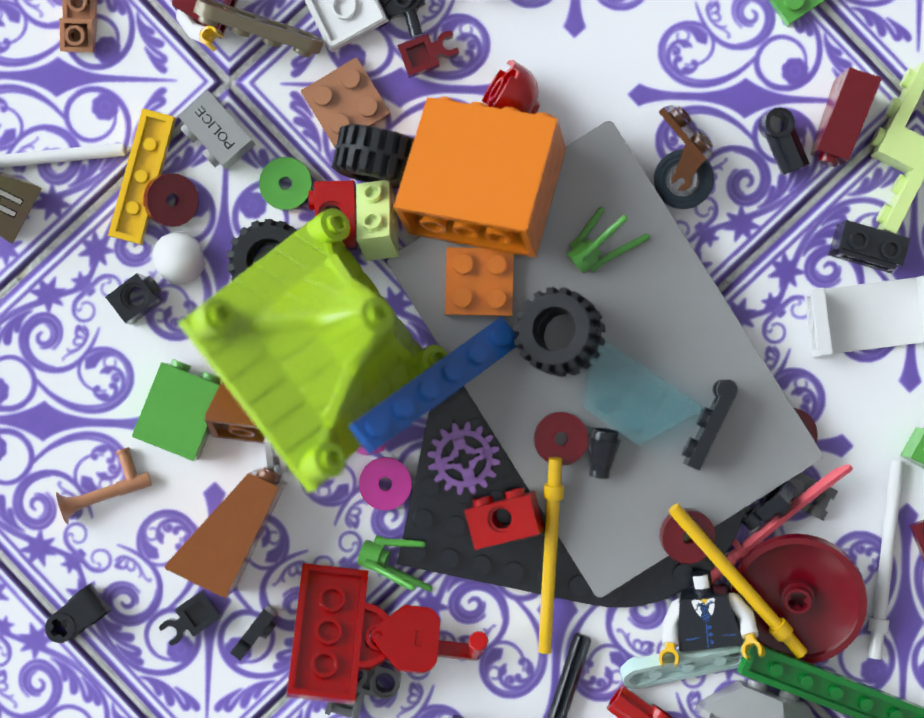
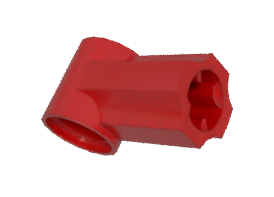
M624 685L614 693L606 707L608 711L618 718H673L657 705L647 703Z

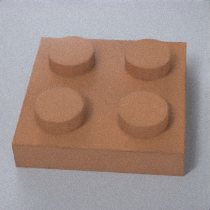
M357 57L301 90L302 95L335 149L340 127L351 124L374 126L391 115Z

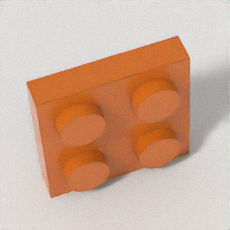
M447 247L445 315L512 316L514 254L485 248Z

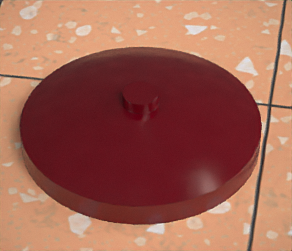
M808 534L780 535L755 546L739 563L737 567L739 573L779 618H784L792 626V633L808 650L800 658L801 660L813 664L830 659L845 650L861 631L867 613L865 582L859 568L851 557L832 542ZM731 585V593L739 594L753 610L758 630L756 641L796 657L783 642H778L769 632L770 627L736 588Z

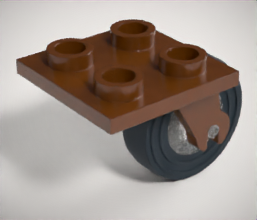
M671 104L663 107L658 112L685 143L684 149L675 150L661 159L655 169L654 187L667 205L676 209H690L703 203L713 189L714 172L708 159L714 155L710 149L714 145L702 131L699 133L695 132L689 124L692 121L691 117L681 106L676 108Z

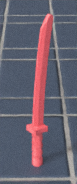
M847 464L832 470L792 501V507L784 515L778 517L775 514L742 543L735 538L732 542L735 548L725 557L735 566L742 557H745L750 550L760 544L778 527L850 473L853 467ZM716 566L710 570L712 584L714 585L724 575Z

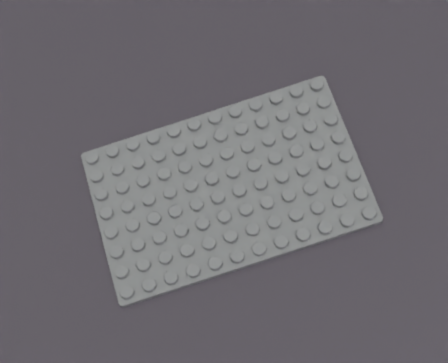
M606 121L567 145L537 257L514 254L512 316L502 317L513 330L514 325L520 324V320L515 318L517 312L523 313L526 307L522 304L526 299L531 302L534 301L533 294L537 291L546 293V288L554 287L557 290H560V287H564L573 292L576 291L594 304L595 309L603 317L600 321L605 324L606 332L602 333V337L606 340L604 346H599L597 350L601 355L598 359L592 358L589 361L592 366L587 370L584 368L579 369L580 374L574 376L566 374V377H559L554 374L545 373L530 365V362L523 359L520 355L522 350L516 347L465 384L464 387L529 491H535L538 505L545 516L547 500L543 498L544 484L548 483L549 463L541 458L534 446L535 428L541 419L554 412H567L575 415L583 422L588 436L591 435L592 428L596 427L613 429L619 432L618 439L621 440L610 470L609 479H598L589 476L588 445L579 460L570 465L562 466L561 483L564 484V499L560 500L558 537L593 593L597 597H604L669 556L660 543L659 533L664 519L669 515V509L676 503H679L682 508H692L700 511L715 527L820 461L822 452L612 121ZM599 207H604L605 211L583 242L588 238L593 242L623 215H626L628 220L598 247L602 254L597 258L646 233L650 235L649 240L603 264L594 273L589 269L583 274L566 255L572 249L569 244L579 236ZM420 237L399 250V257L388 258L387 263L437 344L449 354L501 316L445 315L446 248L480 247ZM562 314L556 316L548 323L544 339L549 350H561L573 340L576 324L572 315ZM718 380H732L737 385V395L700 471L683 464L686 458L682 455L684 446L690 437L695 439L700 429V426L696 425L698 417L705 406L710 408L715 398L712 392L714 383ZM563 432L557 433L554 438L557 445L565 444L567 441L566 434ZM684 532L682 535V540H690L691 537L686 532Z

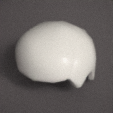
M172 232L162 236L156 242L153 259L154 265L162 278L173 285H187L197 280L205 267L203 251L198 240L188 233Z

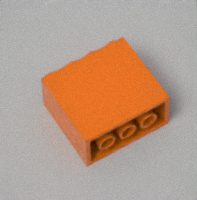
M427 97L394 204V209L408 234L536 258L566 152L558 118H554L552 115L544 112L530 114L523 113L512 107L498 109L489 107L481 102L467 104L457 102L449 97H439V99Z

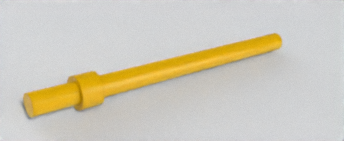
M560 457L549 458L548 483L544 484L543 498L547 501L538 652L542 654H550L552 649L560 500L564 499V484L561 483L562 458Z
M676 503L673 505L668 513L770 627L769 632L778 642H783L796 658H802L808 650L792 633V626L784 618H779L680 504Z

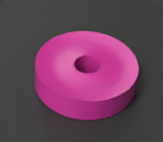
M381 457L371 461L362 470L359 478L361 496L367 504L378 510H392L401 506L407 500L412 488V478L408 468L401 461L391 457ZM387 477L391 480L392 486L390 489L384 490L380 487L379 482L381 478Z

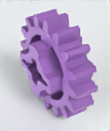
M466 422L464 429L459 430L458 425L452 423L453 432L448 433L446 430L441 429L440 433L443 439L441 441L438 439L431 441L437 447V450L428 452L427 456L435 458V463L429 465L428 468L429 470H438L439 474L435 477V482L442 479L447 481L445 484L446 491L454 485L457 486L458 495L462 494L464 487H468L470 492L474 494L476 484L479 483L482 487H487L486 480L484 479L486 476L495 478L496 473L491 470V466L499 465L500 460L492 458V454L499 451V447L489 446L488 443L493 439V436L491 434L486 437L481 436L482 426L472 431L470 422ZM464 435L477 439L483 446L478 448L471 447L466 444ZM452 439L454 449L449 456L441 458L445 444ZM465 449L467 454L480 453L469 460L468 467H463L462 463L459 462L448 463V461L454 460V458L459 456L458 450ZM486 458L483 471L475 477L474 467L479 460ZM453 468L462 473L464 481L452 478L445 470Z

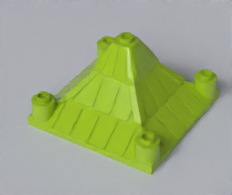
M332 208L316 215L178 322L185 334L308 493L315 491L325 481L340 475L345 469L346 460L362 446L348 426L448 355L447 351L438 345H430L422 349L413 339L406 326L396 316L385 298L380 295L377 287L368 275L363 272L362 267L350 251L346 249L342 240L349 235V220L342 211Z

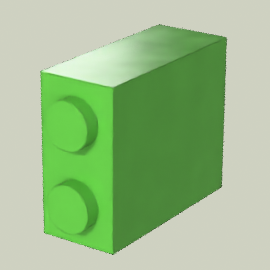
M172 359L171 364L161 362L131 437L191 461H197L200 459L210 433L204 420L205 414L220 386L221 379L219 376L203 371L201 376L189 372L191 365Z

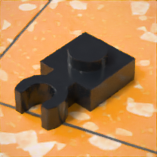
M789 480L766 495L762 502L746 512L747 517L741 522L749 531H752L763 520L766 522L775 514L781 517L792 507L791 499L796 488Z
M203 589L175 609L180 618L167 619L159 626V630L162 631L168 626L174 627L177 635L169 641V644L175 645L183 639L187 629L194 637L220 619L222 614Z
M267 605L230 654L241 661L260 636L266 639L278 624L273 620L278 611Z

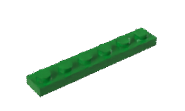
M753 645L748 651L750 661L743 656L737 668L740 675L853 718H924V707L765 645H763L765 654L762 658L759 656L758 647Z

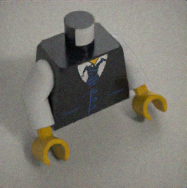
M701 569L693 571L690 574L693 587L681 590L680 598L672 601L663 621L662 644L665 646V649L659 654L661 666L664 667L663 659L667 654H673L676 658L674 667L677 668L679 666L680 657L675 651V647L678 646L680 652L742 646L741 652L743 656L750 661L749 648L756 645L759 656L762 658L765 654V649L762 644L756 641L758 630L753 610L739 594L731 593L727 584L713 585L710 570Z

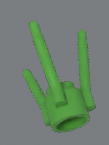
M599 207L579 236L569 244L572 249L566 255L583 274L589 269L594 273L603 264L649 240L650 235L646 233L597 258L602 254L598 247L628 220V217L623 215L593 242L589 238L583 242L605 211L604 207Z
M376 535L374 542L365 540L358 556V565L371 569L411 591H414L416 586L429 592L433 590L431 585L388 565L391 551L386 550V546L424 548L426 546L424 541L389 539Z

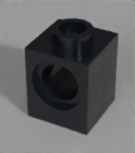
M139 273L133 275L105 297L124 323L130 325L136 323L163 302L158 295L162 290L150 275L145 278L144 275ZM141 288L144 292V300L140 305L134 306L130 301V295L133 290Z

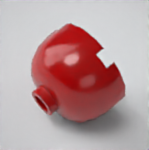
M509 60L506 64L511 67L506 72L501 69L497 72L489 84L482 102L492 108L503 109L504 107H512L523 113L536 114L540 107V103L537 102L539 94L537 80L526 67L515 60Z

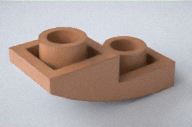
M62 0V18H59L60 52H95L98 0Z

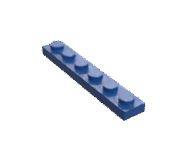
M502 316L348 427L367 453L371 455L516 348L514 339L518 337Z

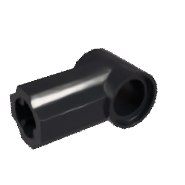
M778 107L763 115L758 127L761 135L766 138L780 173L783 176L810 164L794 127L795 119L793 114L786 108ZM772 116H777L783 121L784 126L780 133L773 131L770 127L769 122Z

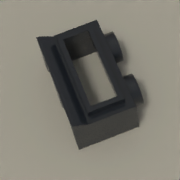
M845 220L836 225L828 256L891 274L897 267L903 266L911 238Z

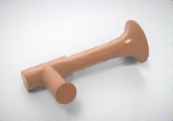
M130 447L116 451L124 472V480L75 497H65L56 492L57 503L67 525L69 524L70 517L84 507L152 486L148 471L137 474L130 453Z

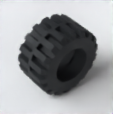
M358 124L342 126L338 135L332 168L339 174L362 182L386 180L391 183L393 188H400L414 139L395 131Z
M265 219L264 222L257 220L251 222L252 226L248 228L243 227L239 230L241 234L238 238L234 237L231 244L233 246L231 251L228 250L227 258H229L227 269L232 276L230 279L234 280L252 266L254 255L262 246L269 243L280 244L297 230L286 222L280 220L278 222L273 219Z
M549 287L546 288V293L537 291L533 294L535 300L532 302L526 299L522 304L526 307L523 313L518 311L515 317L520 320V324L513 326V332L518 335V338L514 339L515 345L522 350L520 355L523 359L529 361V364L533 367L559 377H566V374L574 376L580 374L579 369L584 368L587 370L592 364L589 361L592 358H599L601 353L597 351L598 347L604 346L606 340L602 337V333L606 332L605 324L600 321L603 317L595 309V305L576 291L573 292L564 287H560V290ZM562 314L572 315L576 324L573 340L561 350H549L544 339L548 323L556 316Z

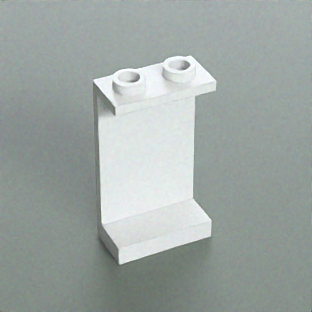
M924 275L914 278L804 291L812 356L924 343Z

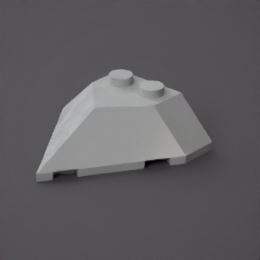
M749 678L748 683L739 680L697 702L695 708L705 718H815L809 706L802 699H799L798 696L782 690L780 692L767 689L768 685Z

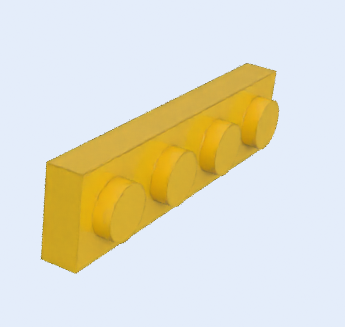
M142 108L108 236L140 245L143 244L150 219L144 208L143 195L149 182L162 174L176 123L174 116Z

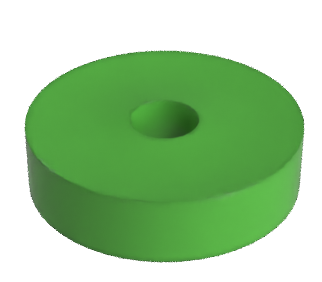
M280 157L272 160L264 167L259 178V188L263 198L269 205L278 210L292 211L300 208L308 201L309 191L313 189V181L310 172L303 163L294 158ZM283 179H290L292 181L291 187L287 190H283L280 187Z

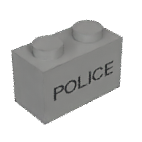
M208 90L178 116L184 123L180 129L193 143L199 139L207 148L202 154L215 168L221 164L228 170L256 145Z

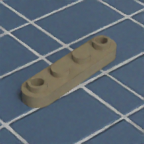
M197 0L194 12L199 15L198 20L206 25L217 27L218 23L231 27L230 31L237 35L249 37L251 33L263 37L262 41L274 47H281V44L294 47V52L305 57H312L313 53L320 54L324 39L311 32L214 0Z

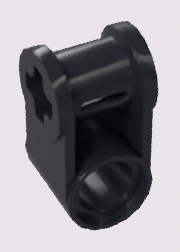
M90 583L48 618L45 624V633L52 642L64 643L77 637L85 629L94 625L108 614L112 608L94 585ZM66 620L69 625L66 627V631L61 633L58 628L62 625L61 622Z

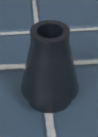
M592 428L591 435L587 436L590 462L589 476L598 479H609L610 470L621 440L618 439V431L608 428Z

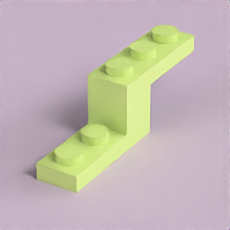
M924 62L913 70L909 68L906 71L899 85L903 90L899 98H893L885 112V116L889 118L884 128L879 127L870 143V145L874 146L870 154L871 157L905 173L904 175L900 174L891 188V192L895 194L889 205L884 204L876 219L880 223L877 229L894 234L897 233L924 180V136L905 127L924 90Z

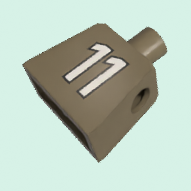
M0 172V237L13 244L42 188L24 178Z

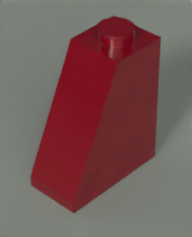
M849 67L833 81L810 155L818 157L819 163L837 167L838 164L841 165L850 159L882 77Z

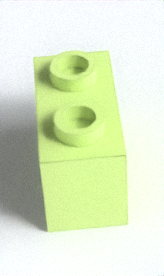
M386 180L357 184L356 240L366 261L399 257L398 214L394 209L396 196L391 183Z

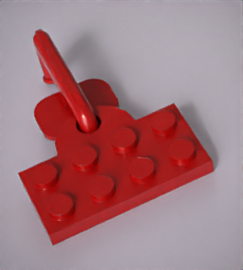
M303 563L286 697L354 705L358 671L372 670L382 665L386 659L398 671L418 674L431 671L436 665L438 657L477 661L488 646V637L484 632L477 631L471 634L468 640L469 643L439 640L440 619L438 614L431 608L404 605L389 616L378 606L366 603L368 570Z

